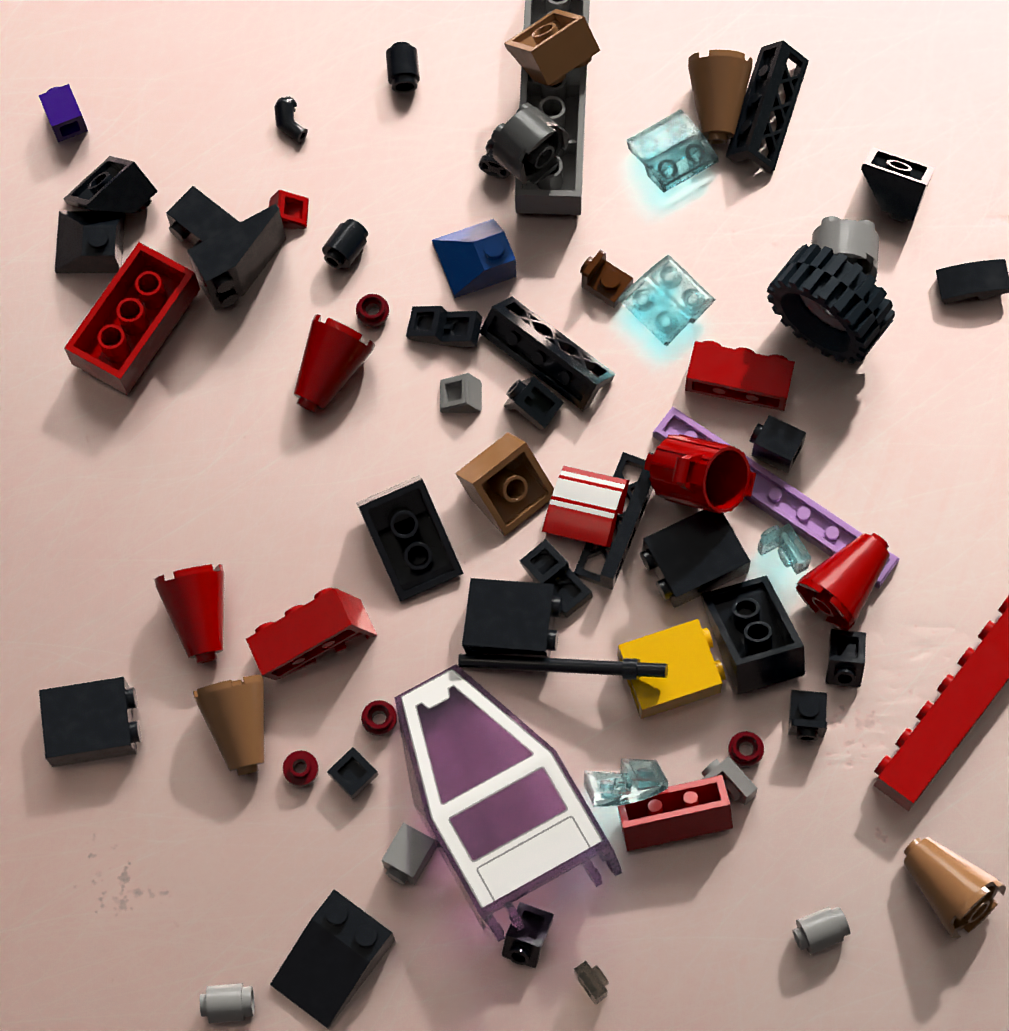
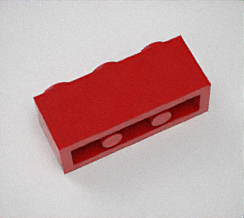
M695 341L686 377L685 391L785 411L795 361H790L778 354L769 356L756 354L753 350L743 347L736 349L722 347L714 341Z
M722 775L616 798L627 852L733 828L730 801Z

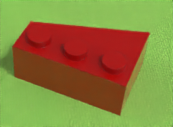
M326 588L316 593L314 600L288 609L284 613L285 616L278 621L260 625L255 629V634L246 638V641L261 675L278 680L316 663L315 657L331 648H335L336 652L339 653L347 649L345 642L365 634L368 640L377 636L361 599L337 588Z

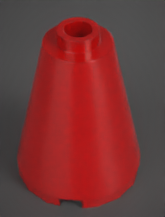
M316 314L311 323L294 390V395L299 398L296 404L314 413L317 408L324 410L372 353L375 344L369 340L368 344L365 345L360 341L362 334L331 318H327L326 322L323 323L321 322V315Z
M863 533L801 577L797 582L796 591L815 613L820 609L829 615L825 621L840 630L848 631L855 624L890 557L887 550L889 547L887 542L875 533L871 535Z
M212 564L177 570L173 572L174 579L165 581L164 575L155 578V587L188 658H196L197 664L217 660L216 653L223 651L224 571L222 564H219L214 570Z

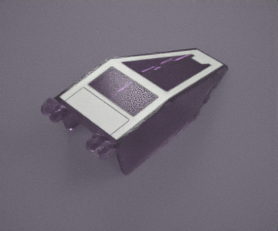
M457 664L394 697L414 807L431 838L435 839L436 847L482 929L487 927L498 942L505 939L503 928L493 916L494 912L504 907L512 925L518 931L523 929L525 926L512 902L578 865H583L596 887L603 884L598 869L595 868L590 860L596 855H599L602 862L606 861L608 869L615 876L622 873L614 849L556 750Z

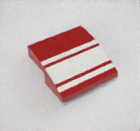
M563 466L548 506L542 532L610 547L617 515L623 512L630 480Z

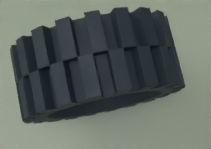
M818 244L802 245L767 288V293H769L767 296L768 302L774 304L772 306L774 313L782 316L780 321L785 327L790 326L794 330L792 333L798 339L800 337L804 338L807 341V345L813 349L815 347L819 348L821 354L828 358L833 355L836 361L842 363L845 359L849 364H854L856 361L859 363L894 321L895 311L891 310L893 303L885 298L887 293L884 288L875 285L877 280L871 274L865 275L861 271L863 267L855 262L853 265L848 262L846 255L842 253L835 255L832 248L826 246L821 250Z

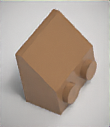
M558 9L553 10L504 43L506 49L535 82L547 86H553L562 82L566 78V73L574 68H581L592 61V56L601 51L584 16Z
M508 432L455 473L471 500L504 536L549 502L554 491V487L527 443Z

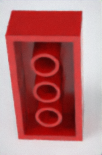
M138 242L64 347L71 364L128 395L200 291L195 272Z

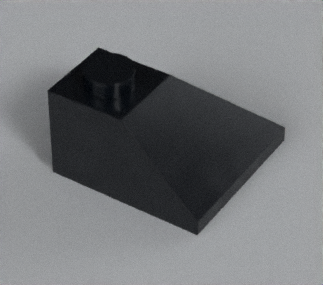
M872 147L862 164L861 170L881 210L888 212V215L895 220L902 222L907 220L914 221L935 168Z
M109 156L63 199L67 204L93 211L135 213L147 208L152 202L151 197L158 191L134 161Z
M59 211L55 273H117L122 266L125 213L109 211Z

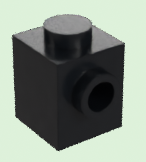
M769 415L764 425L758 423L751 435L749 442L754 444L751 456L789 473L804 445L806 432Z

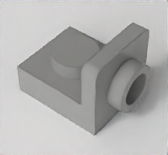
M729 756L721 763L717 759L714 760L701 773L704 776L702 779L722 775L727 794L733 801L739 799L746 805L756 796L758 788Z

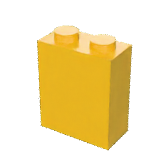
M698 619L618 645L617 656L619 661H623L624 658L640 659V662L668 664L667 678L640 677L639 680H627L640 719L721 693L722 681L726 680L725 672L721 661H714L710 649L714 645L708 628L702 629Z

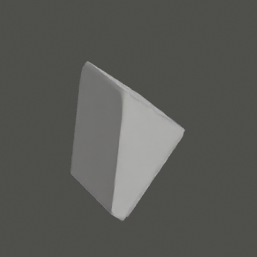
M466 373L440 380V412L474 413L482 410V383L479 379Z

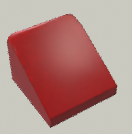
M278 190L270 198L269 207L274 204L278 206L284 229L307 228L309 198Z

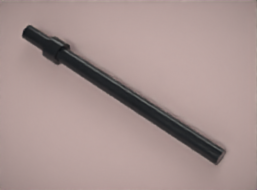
M462 653L458 657V665L461 668L619 675L627 680H639L640 677L667 678L668 664L640 662V659L624 658L623 661Z

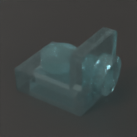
M790 523L781 528L775 525L761 534L757 548L761 556L779 547L777 552L782 563L787 568L791 566L796 575L809 568L811 556Z

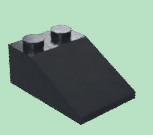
M276 204L187 250L198 283L214 310L236 303L239 297L247 292L286 240L280 210Z
M419 475L356 503L400 602L464 574L425 483Z
M767 575L701 594V599L726 671L738 694L805 675L804 645Z
M334 889L311 918L270 985L329 1029L394 943L395 938L390 930Z

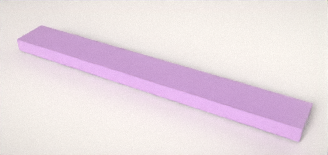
M674 407L669 410L653 431V437L660 442L665 440L668 435L681 434L730 445ZM746 456L751 472L757 474L752 496L744 498L829 556L834 555L862 535L861 532ZM889 552L890 557L875 584V587L878 589L900 560L891 552Z

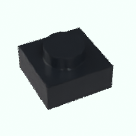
M354 747L327 771L328 775L352 799L378 776V771Z

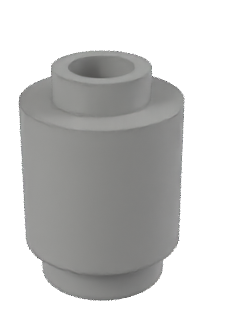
M826 907L796 920L797 928L792 930L800 950L807 949L810 954L844 941V936L850 934L848 922L840 907L834 909Z
M243 983L207 986L206 994H200L201 1016H207L209 1024L245 1021L246 1017L254 1016L253 987H244Z

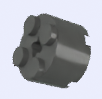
M530 103L521 105L516 114L506 124L498 125L491 135V139L495 142L493 158L526 185L527 181L535 184L546 178L561 161L556 157L560 149L562 148L566 151L569 143L568 133L539 108L532 106Z

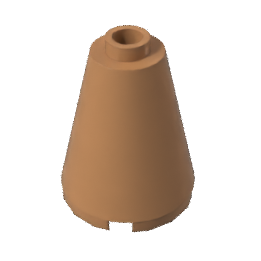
M709 50V56L700 58V52H696L688 58V71L701 135L703 138L708 139L710 144H726L727 140L735 135L753 68V59L750 57L748 60H745V53L733 50Z
M262 675L243 677L244 682L242 680H227L193 691L194 699L229 771L237 770L238 776L258 772V765L264 763V680Z
M929 837L923 840L916 838L904 850L906 855L904 864L952 938H960L961 936L957 931L962 928L968 933L975 929L998 905L993 899L999 891L1004 895L1006 891V886L1000 880Z

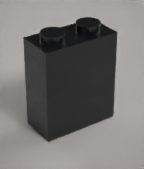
M701 510L643 538V551L640 552L641 559L647 570L653 569L659 579L656 585L662 598L665 601L670 599L674 608L701 596L702 593L709 592L747 574L751 562L724 513H715L707 510Z
M471 578L462 640L465 653L550 658L551 651H556L558 646V630H554L555 617H561L562 597L557 596L554 584Z
M124 677L39 690L45 759L52 767L137 754L136 742H141L139 722L133 721L132 709L137 708V696L135 688L129 687Z

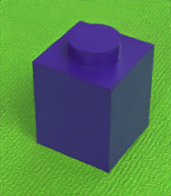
M69 84L62 87H53L46 93L38 95L58 143L88 131Z

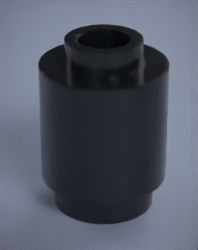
M408 42L394 43L386 50L388 82L392 85V90L395 92L406 93L414 91L418 87L417 83L420 81L418 50Z
M347 219L345 223H340L322 247L325 261L336 269L349 268L367 243V229L353 219Z

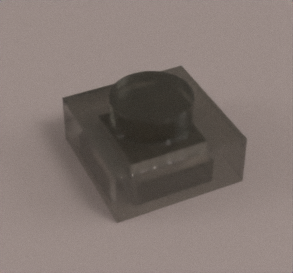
M584 961L574 968L575 978L595 1005L607 997L608 991L605 986L609 982L597 965L591 968L587 961Z

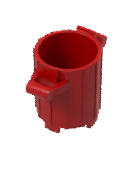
M681 434L668 435L656 447L657 449L654 454L647 455L644 470L650 471L649 479L655 495L667 501L715 513H726L733 511L743 501L744 497L752 496L757 473L751 472L745 453L735 448V446Z

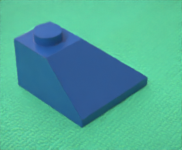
M494 219L432 239V244L454 298L517 277L515 256L505 232Z

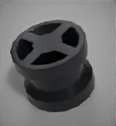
M489 139L485 147L487 153L481 157L479 167L483 172L492 177L507 178L510 172L493 158L495 142Z

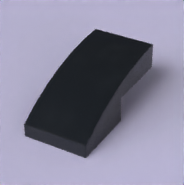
M1005 259L969 262L936 270L941 300L944 305L978 296L980 300L1009 293V271Z
M412 306L406 337L409 340L436 345L477 347L483 317L478 311L447 312L443 306Z
M546 539L519 560L535 583L554 584L557 596L562 597V614L566 618L593 597L592 591L569 568V563Z

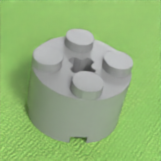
M836 216L823 218L821 225L812 233L811 244H818L821 250L824 246L832 248L835 255L839 253L846 255L848 262L853 265L855 262L863 267L861 271L865 275L871 274L876 279L879 236L875 231V224L870 220L856 221L840 219Z

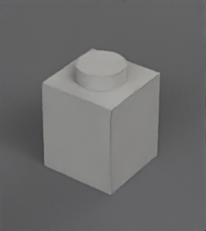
M403 822L382 858L383 866L387 869L385 874L400 884L404 885L406 881H409L415 885L437 848L435 839Z

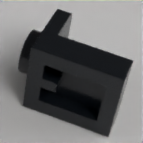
M533 376L523 381L519 379L509 388L506 393L509 399L504 404V407L508 411L515 408L541 430L546 428L564 402Z
M830 630L826 672L827 684L852 687L861 686L865 666V632Z
M791 690L788 735H797L796 738L801 741H816L818 737L824 738L827 731V693Z
M520 902L506 933L502 956L516 964L535 968L542 946L552 925L554 914Z

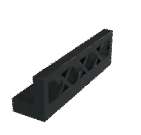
M784 40L760 48L744 97L735 135L731 138L726 157L734 163L751 159L767 172L775 170L809 63L807 58ZM788 58L796 64L792 77H790L787 67ZM780 84H783L786 94L784 104L781 103L778 93ZM772 111H774L777 120L775 131L772 130L769 120ZM762 139L766 140L769 150L767 157L759 152Z
M513 296L492 306L479 332L582 411L590 406L598 390L610 383L616 374Z
M625 452L622 453L613 477L625 479L623 472L626 464L640 468L642 472L637 482L628 485L626 495L630 502L626 511L617 515L615 524L617 534L614 541L611 542V546L598 545L599 548L592 550L594 544L586 542L574 571L578 578L613 590L653 491L649 479L650 471L644 470L646 460ZM602 554L605 564L600 575L584 569L588 559Z

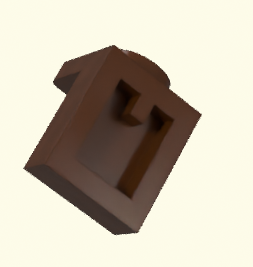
M601 249L595 257L589 256L580 270L582 274V288L613 308L616 307L633 285V277L606 261V252Z

